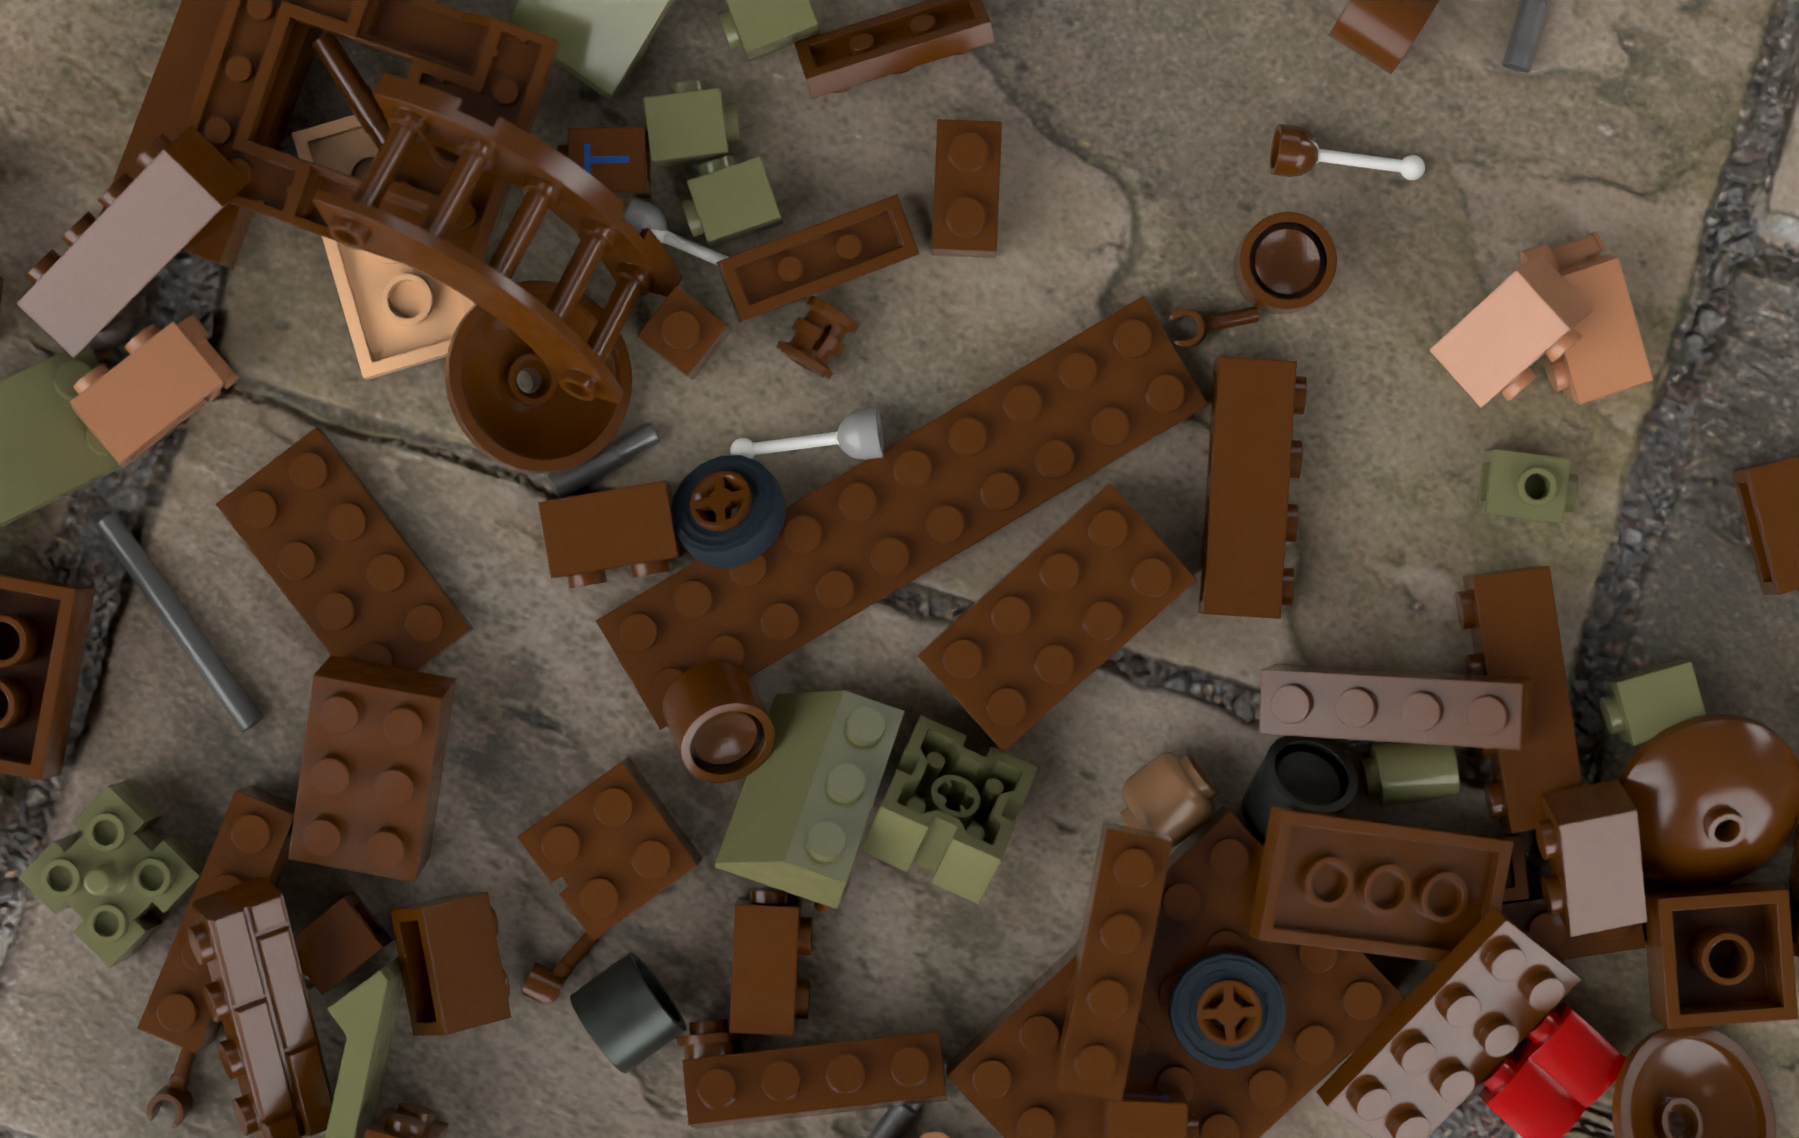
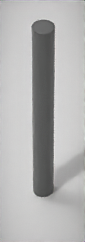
M113 512L100 520L95 527L240 731L243 733L261 721L263 717L118 513Z

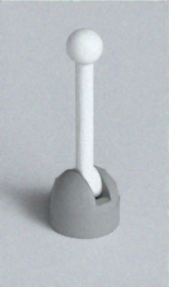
M633 196L624 219L639 234L642 229H650L661 243L668 244L717 265L716 262L728 258L724 254L668 231L666 218L661 210L652 203Z
M878 407L852 411L843 419L837 432L754 443L747 438H738L732 443L730 453L731 455H742L753 459L754 455L838 444L852 458L864 460L883 458L882 450L885 449L880 412Z

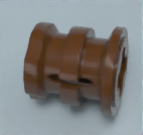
M811 295L806 303L809 308L804 319L797 317L791 327L796 332L790 342L779 341L776 348L783 355L806 370L830 380L833 373L828 367L829 362L833 356L840 358L846 348L842 343L847 333L854 334L859 324L836 307Z

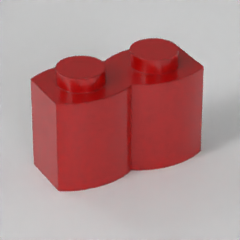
M1565 1002L1555 1010L1552 1009L1526 1036L1528 1040L1523 1047L1512 1057L1507 1055L1482 1081L1485 1087L1480 1092L1479 1097L1522 1138H1563L1575 1125L1586 1108L1594 1103L1614 1083L1626 1059L1621 1052Z

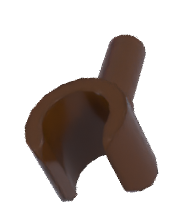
M1256 306L1201 315L1191 309H1180L1169 318L1170 321L1191 316L1197 321L1198 332L1192 339L1174 342L1185 348L1199 345L1205 339L1206 334L1219 332L1221 329L1259 322Z
M585 932L562 957L554 971L536 962L521 989L522 994L541 1004L555 1001L560 995L567 978L572 974V970L595 946L599 939L597 938L592 941Z
M184 1048L181 1049L174 1073L171 1074L168 1084L162 1087L147 1105L146 1114L150 1121L157 1116L162 1100L170 1101L176 1106L177 1117L172 1128L180 1125L190 1113L193 1107V1098L187 1089L196 1053Z

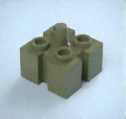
M920 715L860 851L908 872L913 861L921 868L935 870L936 872L931 883L979 904L1002 860L1016 824L1014 821L1024 804L1038 767L992 746L986 757L963 747L967 735Z
M127 780L107 786L72 822L83 833L79 839L73 834L53 841L18 877L54 914L71 907L84 920L73 932L109 968L129 959L163 924L153 913L157 907L165 913L186 901L194 892L207 861L182 834L164 840L152 828L162 815Z

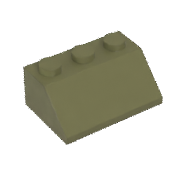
M845 690L776 694L769 713L775 731L773 748L765 762L754 772L747 775L717 857L715 868L837 909L905 711Z

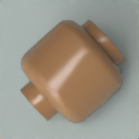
M1164 752L1126 780L1122 792L1128 807L1122 810L1120 814L1127 827L1167 834L1173 841L1172 847H1175L1212 819L1215 811L1212 799L1218 795V791L1205 770L1190 754L1187 753L1180 758L1171 752Z

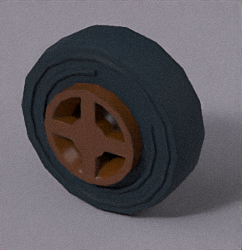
M742 455L719 456L702 463L683 479L673 496L671 509L676 538L694 559L715 568L737 567L752 561L773 545L784 526L786 504L781 486L763 464ZM737 507L738 510L732 515V509Z
M1220 950L1201 955L1183 968L1171 988L1168 1005V1015L1173 1034L1188 1055L1207 1066L1224 1069H1235L1254 1064L1269 1053L1284 1030L1287 1010L1282 986L1266 964L1247 953L1230 950ZM1223 993V1000L1218 1003L1217 1007L1210 1008V1006H1216L1217 1002L1222 999Z

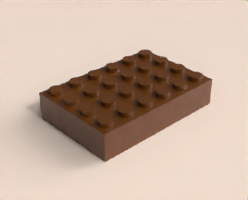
M1222 806L1208 823L1194 832L1169 857L1124 1090L1183 1093L1188 1102V1111L1199 1113V1138H1260L1366 1040L1405 998L1362 952L1263 941L1248 935L1264 847L1225 806ZM1080 940L946 1064L947 1078L1004 1138H1103L1105 1099L1057 1090L1053 1078ZM1220 950L1244 952L1266 964L1281 984L1287 1006L1284 1030L1273 1049L1254 1064L1235 1069L1210 1067L1188 1055L1174 1036L1168 1015L1170 991L1182 969L1199 956ZM1223 993L1222 999L1217 1002L1216 1006H1210V1008L1217 1007L1218 1003L1223 1000Z

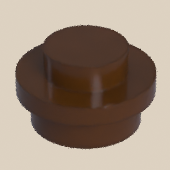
M727 1019L689 1022L690 1035L677 1036V1045L684 1046L685 1059L736 1054L735 1041H741V1033L728 1032Z

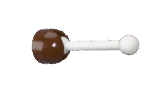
M1278 124L1271 144L1269 163L1271 175L1285 177L1302 176L1311 171L1318 162L1400 172L1408 180H1417L1425 172V163L1417 155H1409L1400 160L1319 149L1316 138L1311 132L1298 126Z

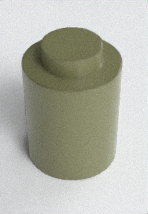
M1380 742L1370 745V757L1360 759L1361 777L1366 796L1377 795L1381 807L1459 795V773L1454 746Z

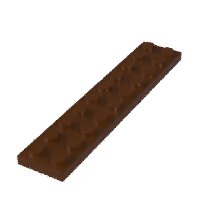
M1142 296L882 450L883 458L865 460L786 507L782 530L773 545L758 558L737 567L715 568L700 561H695L597 619L596 622L661 730L667 727L662 709L665 694L672 682L686 670L702 663L719 661L734 664L742 668L750 677L1207 407L1208 403L1147 300Z

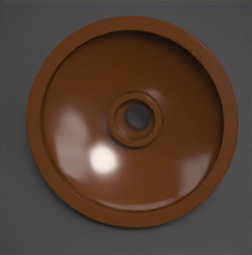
M529 280L516 283L545 306H547L558 285L557 282L544 280ZM582 294L567 325L587 342L603 308L590 297ZM474 304L464 315L451 338L445 364V383L448 400L457 423L468 439L482 453L497 463L513 470L542 474L577 467L595 457L611 442L620 429L630 404L632 368L626 344L620 333L605 362V365L612 372L624 392L620 403L596 397L593 401L575 398L560 387L554 373L528 344L496 317L479 305ZM521 370L527 372L532 378L533 385L529 393L522 391L517 384V376Z
M1711 714L1694 717L1670 726L1654 736L1638 750L1625 767L1619 779L1637 809L1643 873L1660 883L1673 887L1699 888L1718 886L1747 876L1767 863L1784 846L1799 819L1798 760L1786 742L1774 730L1763 723L1744 716ZM1729 820L1723 826L1716 828L1722 821Z
M1699 1026L1657 1030L1642 1039L1632 1049L1620 1069L1612 1103L1615 1138H1776V1119L1773 1102L1762 1074L1742 1047L1715 1029Z

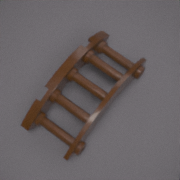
M384 72L372 94L387 119L390 131L351 200L318 190L313 199L314 204L328 225L330 235L347 247L358 250L366 247L403 262L451 287L482 307L528 344L554 373L560 387L571 396L584 401H593L596 397L619 404L624 392L612 372L605 365V362L639 295H646L648 292L668 297L675 286H679L683 277L672 257L650 229H642L639 234L621 216L626 204L591 174L540 139L500 117L494 127H491L458 111L462 105V99L419 82ZM425 141L455 153L459 158L422 227L419 228L378 210V207L414 142ZM483 170H489L521 189L524 196L488 265L445 241ZM550 209L577 233L580 242L547 306H545L530 293L511 281V278L547 210ZM601 259L617 284L587 342H585L567 323Z

